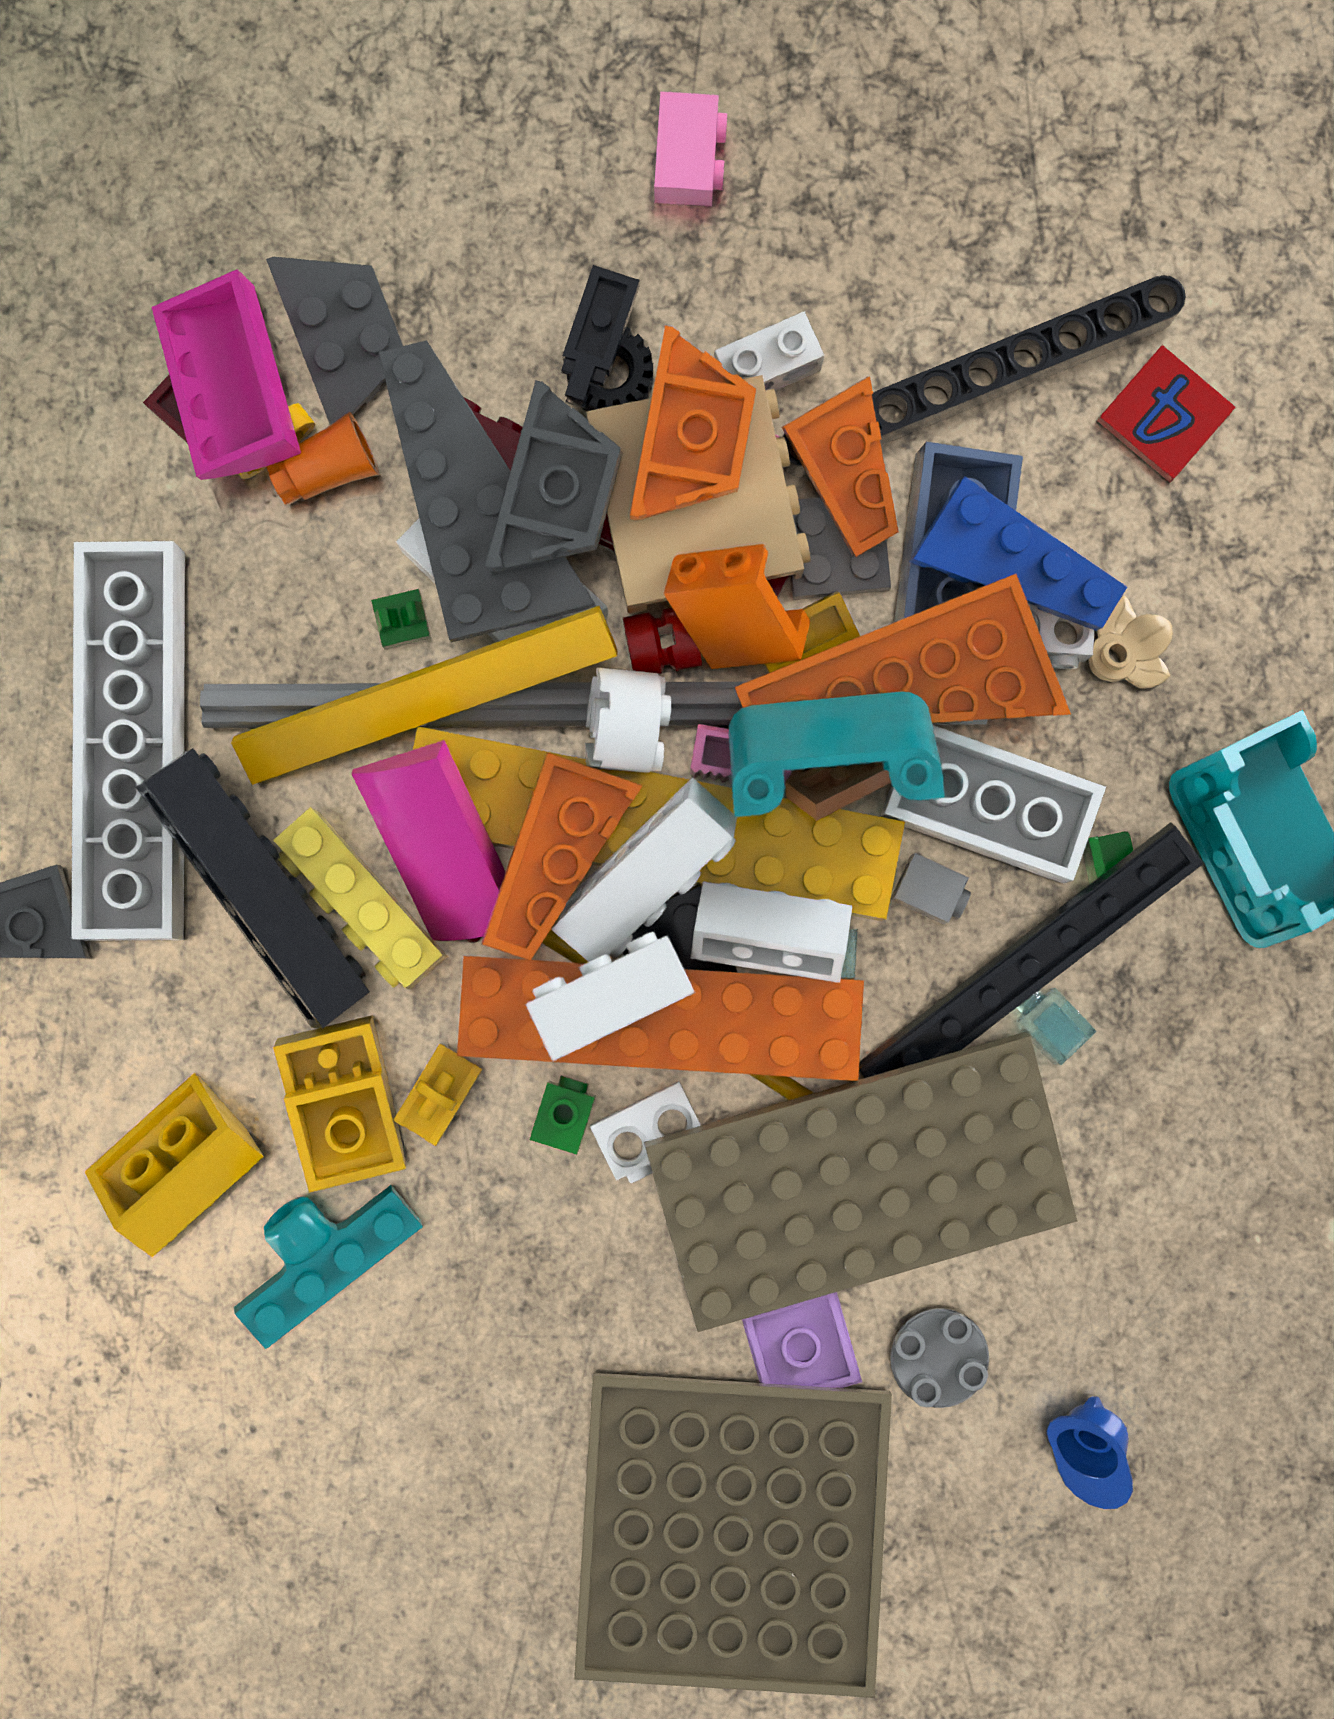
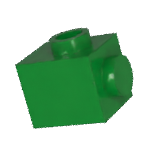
M563 1075L560 1076L559 1083L547 1082L529 1140L577 1155L596 1095L587 1093L589 1084Z

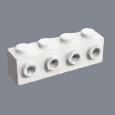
M692 777L573 892L551 930L588 962L605 954L613 959L617 958L627 948L626 944L632 941L633 936L631 934L642 924L646 927L651 926L662 915L667 906L665 902L674 893L678 892L680 895L686 893L701 875L699 870L709 860L712 859L714 862H718L732 849L736 842L734 832L737 817Z

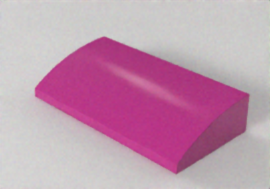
M238 269L152 307L197 478L206 480L235 475L262 468L301 454L255 286Z
M445 740L353 769L351 774L432 940L454 941L484 937L505 875V869Z

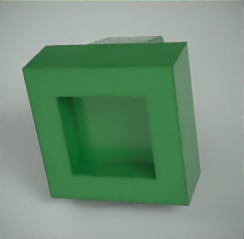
M419 589L371 600L384 650L432 639Z

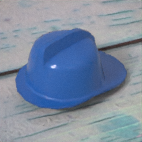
M1098 1396L1090 1397L1085 1404H1080L1071 1409L1066 1416H1059L1051 1420L1046 1430L1048 1440L1054 1453L1058 1471L1065 1485L1072 1493L1087 1504L1102 1509H1117L1126 1504L1133 1493V1480L1126 1458L1129 1438L1127 1427L1123 1421L1113 1412L1105 1409Z

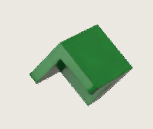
M1124 831L1088 838L1083 858L1089 885L1134 851L1128 832Z

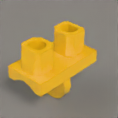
M440 1043L393 1121L416 1133L432 1145L437 1146L483 1068L463 1056H457L456 1052Z

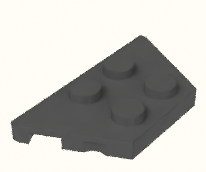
M284 257L267 258L268 266L329 424L331 425L348 412H351L353 415L364 402L368 404L380 391L381 384L385 381L379 352L403 346L373 267L370 265Z
M535 381L485 564L489 571H503L596 550L598 547L623 452L616 443L603 432L595 429L583 415L573 407L568 406L551 391L550 387L541 381Z

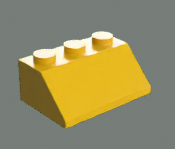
M193 1073L85 1171V1174L114 1230L149 1256L154 1257L237 1180L248 1173L264 1156L245 1126L203 1079L196 1073Z

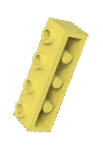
M310 807L273 840L282 850L279 853L280 858L278 859L295 878L301 873L305 875L314 886L309 892L310 896L327 914H330L334 909L347 923L341 929L343 933L360 951L366 946L371 949L380 960L374 967L393 988L401 983L404 988L412 989L448 957L320 812Z

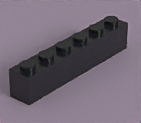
M192 748L135 788L310 1027L324 1028L370 992L363 983V980L367 978L366 974L351 955L344 957L334 941L338 939V936L331 924L322 915L315 917L305 901L309 899V896L302 884L293 875L286 877L276 863L280 856L274 845L262 834L257 837L247 823L250 814L242 801L234 794L228 796L217 781L221 777L220 772L213 761L205 753L198 755L194 748Z

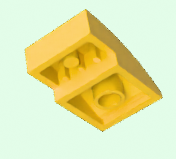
M373 1015L277 1038L273 1049L286 1093L284 1102L309 1193L406 1169L398 1123L393 1121L396 1112Z

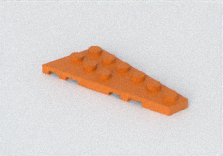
M1017 574L1010 575L734 687L742 708L751 705L902 691L914 693L924 700L928 705L932 723L1071 715Z

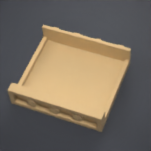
M763 375L744 379L756 388V395L738 492L638 521L630 519V512L652 398L586 411L588 422L616 443L623 452L607 510V518L628 614L645 611L649 604L668 601L663 593L673 558L679 554L764 544L769 553L764 569V575L767 580L793 575L794 579L802 578L804 572L803 564L811 562L806 534L796 533L793 515L800 514L798 495L795 485L786 486L782 467L790 466L788 448L784 437L776 438L772 420L779 418L778 402L775 390L765 389Z

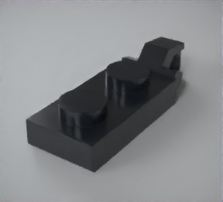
M595 265L592 266L562 355L563 366L561 373L571 376L565 392L567 397L566 403L585 408L592 384L604 386L607 376H610L640 287L639 279Z

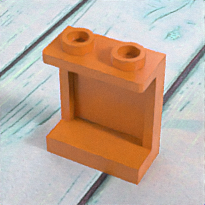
M764 544L679 554L673 558L663 594L711 669L802 659L810 620L804 609L784 610L764 575L769 554Z

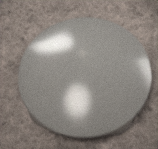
M930 1309L910 1318L898 1331L891 1348V1369L901 1390L919 1406L926 1408L951 1407L964 1402L986 1384L989 1366L988 1345L979 1327L967 1316L950 1309Z

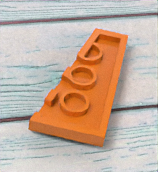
M549 752L546 753L481 944L531 961L565 908L567 901L587 874L605 842L619 824V820L637 796L642 785Z

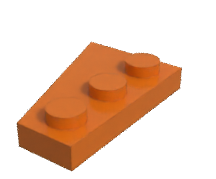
M870 376L781 427L854 557L859 556L899 532L889 477L884 465L880 443L882 439L879 423L876 421Z

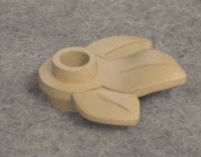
M1122 596L1103 628L1096 630L1098 638L1093 643V655L1088 659L1089 667L1093 674L1102 680L1117 682L1125 679L1138 688H1154L1170 677L1168 668L1159 656L1167 649L1172 640V624L1159 615L1144 614L1136 617L1126 596ZM1109 649L1118 655L1120 663L1114 662L1110 658Z

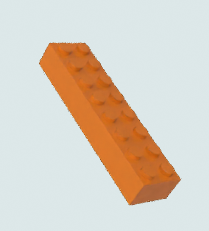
M464 956L457 1056L858 1081L864 980L841 979L840 983L800 976L684 969L695 993L552 1061L525 1004L536 999L532 991L533 989L555 978L563 977L566 984L582 977L583 975L579 967L586 963L530 961Z

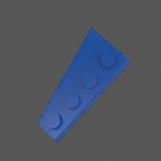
M966 476L959 480L908 561L923 568L930 567L948 574V577L961 582H971L982 587L1017 574L1029 604L1037 606L1038 610L1095 631L1103 628L1127 589L1126 585Z

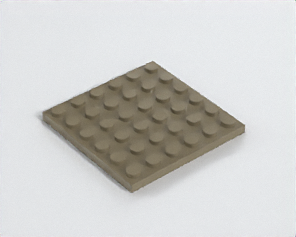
M593 1373L574 1679L875 1698L891 1392Z

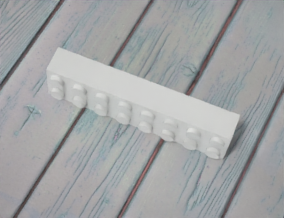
M173 541L74 542L72 939L184 940V853L135 788L184 753L185 552Z

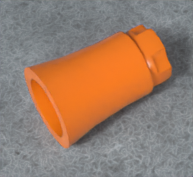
M348 412L322 431L298 443L301 454L266 466L271 482L285 505H290L301 498L307 500L352 481L379 475V469L370 446L351 412Z

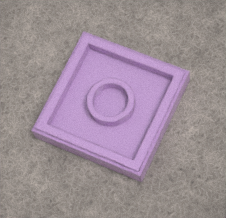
M837 1292L742 1319L760 1383L844 1388L862 1382Z

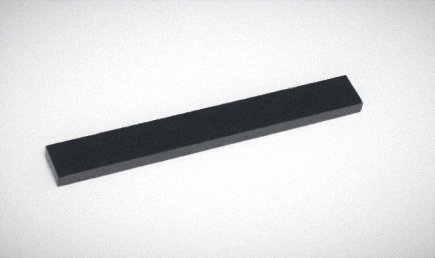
M1170 822L860 1061L859 1072L864 1078L961 1051L1204 863L1177 827Z

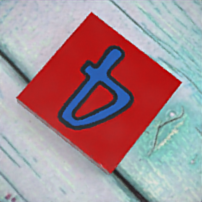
M1161 345L1097 421L1171 483L1236 406L1165 346Z

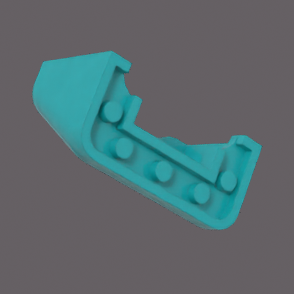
M901 691L751 705L741 708L736 712L729 723L728 736L735 817L761 815L775 809L784 796L783 770L881 761L883 769L889 771L891 784L899 795L910 800L945 798L943 772L928 705L921 697L914 693Z
M1303 710L1176 771L1171 775L1169 781V792L1238 932L1249 945L1256 948H1266L1312 932L1334 919V831L1300 766L1311 760L1317 751L1316 734Z

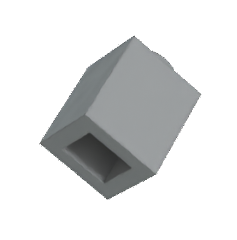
M914 853L910 855L890 900L941 924L949 923L951 916L959 919L969 901L971 892L964 889L969 877Z

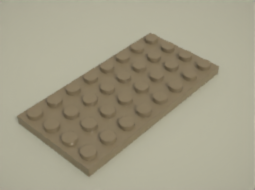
M1027 1032L644 1142L698 1332L1077 1222L1032 1039Z

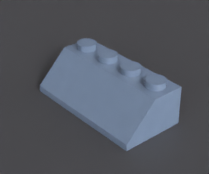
M925 442L915 454L894 622L982 587L971 582H961L948 577V574L930 567L923 568L908 561L959 480L965 476L1016 511L1023 456L933 442Z

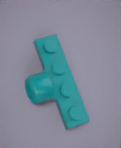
M392 1185L384 1189L345 1221L338 1224L330 1222L308 1197H297L280 1207L264 1226L265 1241L284 1261L285 1265L281 1271L234 1306V1314L259 1343L267 1349L423 1227L420 1218Z

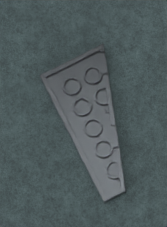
M427 340L379 352L450 642L596 607L593 599L566 557L498 572L489 571L485 567L511 471Z

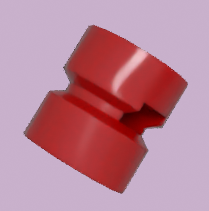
M673 608L663 609L659 618H654L649 612L622 618L633 671L662 674L666 665H670L675 671L702 666L701 653ZM672 634L674 645L662 649L659 635Z

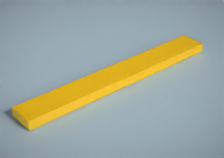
M600 606L238 734L233 737L231 744L251 784L254 785L616 657L618 649Z

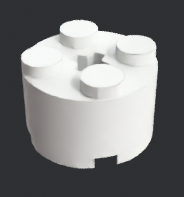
M596 668L597 676H593L591 681L586 716V728H590V737L595 738V744L585 743L587 766L596 769L649 773L650 771L660 772L663 765L664 744L663 742H658L660 725L668 726L671 714V697L665 695V677L651 672Z

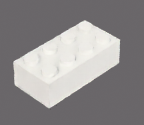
M933 725L943 772L945 798L910 800L899 795L891 784L880 817L904 821V827L1063 884L1074 881L1106 787Z

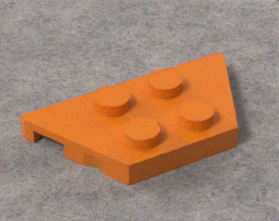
M665 326L631 506L630 519L637 521L738 492L756 395V388L740 376L729 373L722 367L721 362L706 351L702 353L683 339L678 330L670 326Z

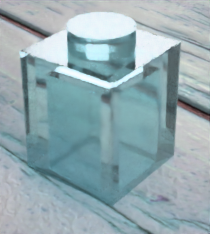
M1048 988L1044 993L1039 990L1017 1007L1022 1014L1013 1021L1022 1032H1027L1031 1036L1032 1043L1053 1065L1060 1066L1097 1032L1056 988Z

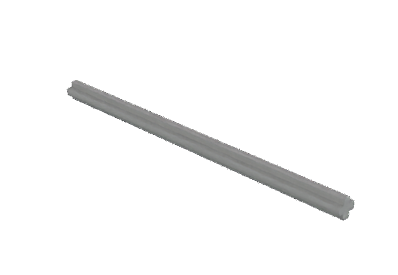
M591 682L539 683L418 727L586 726ZM665 682V695L671 697V714L668 726H698V724L729 726L734 714L742 708L734 687L745 682ZM381 683L204 684L203 691L200 693L201 722L203 728H258ZM988 719L932 723V725L987 724Z

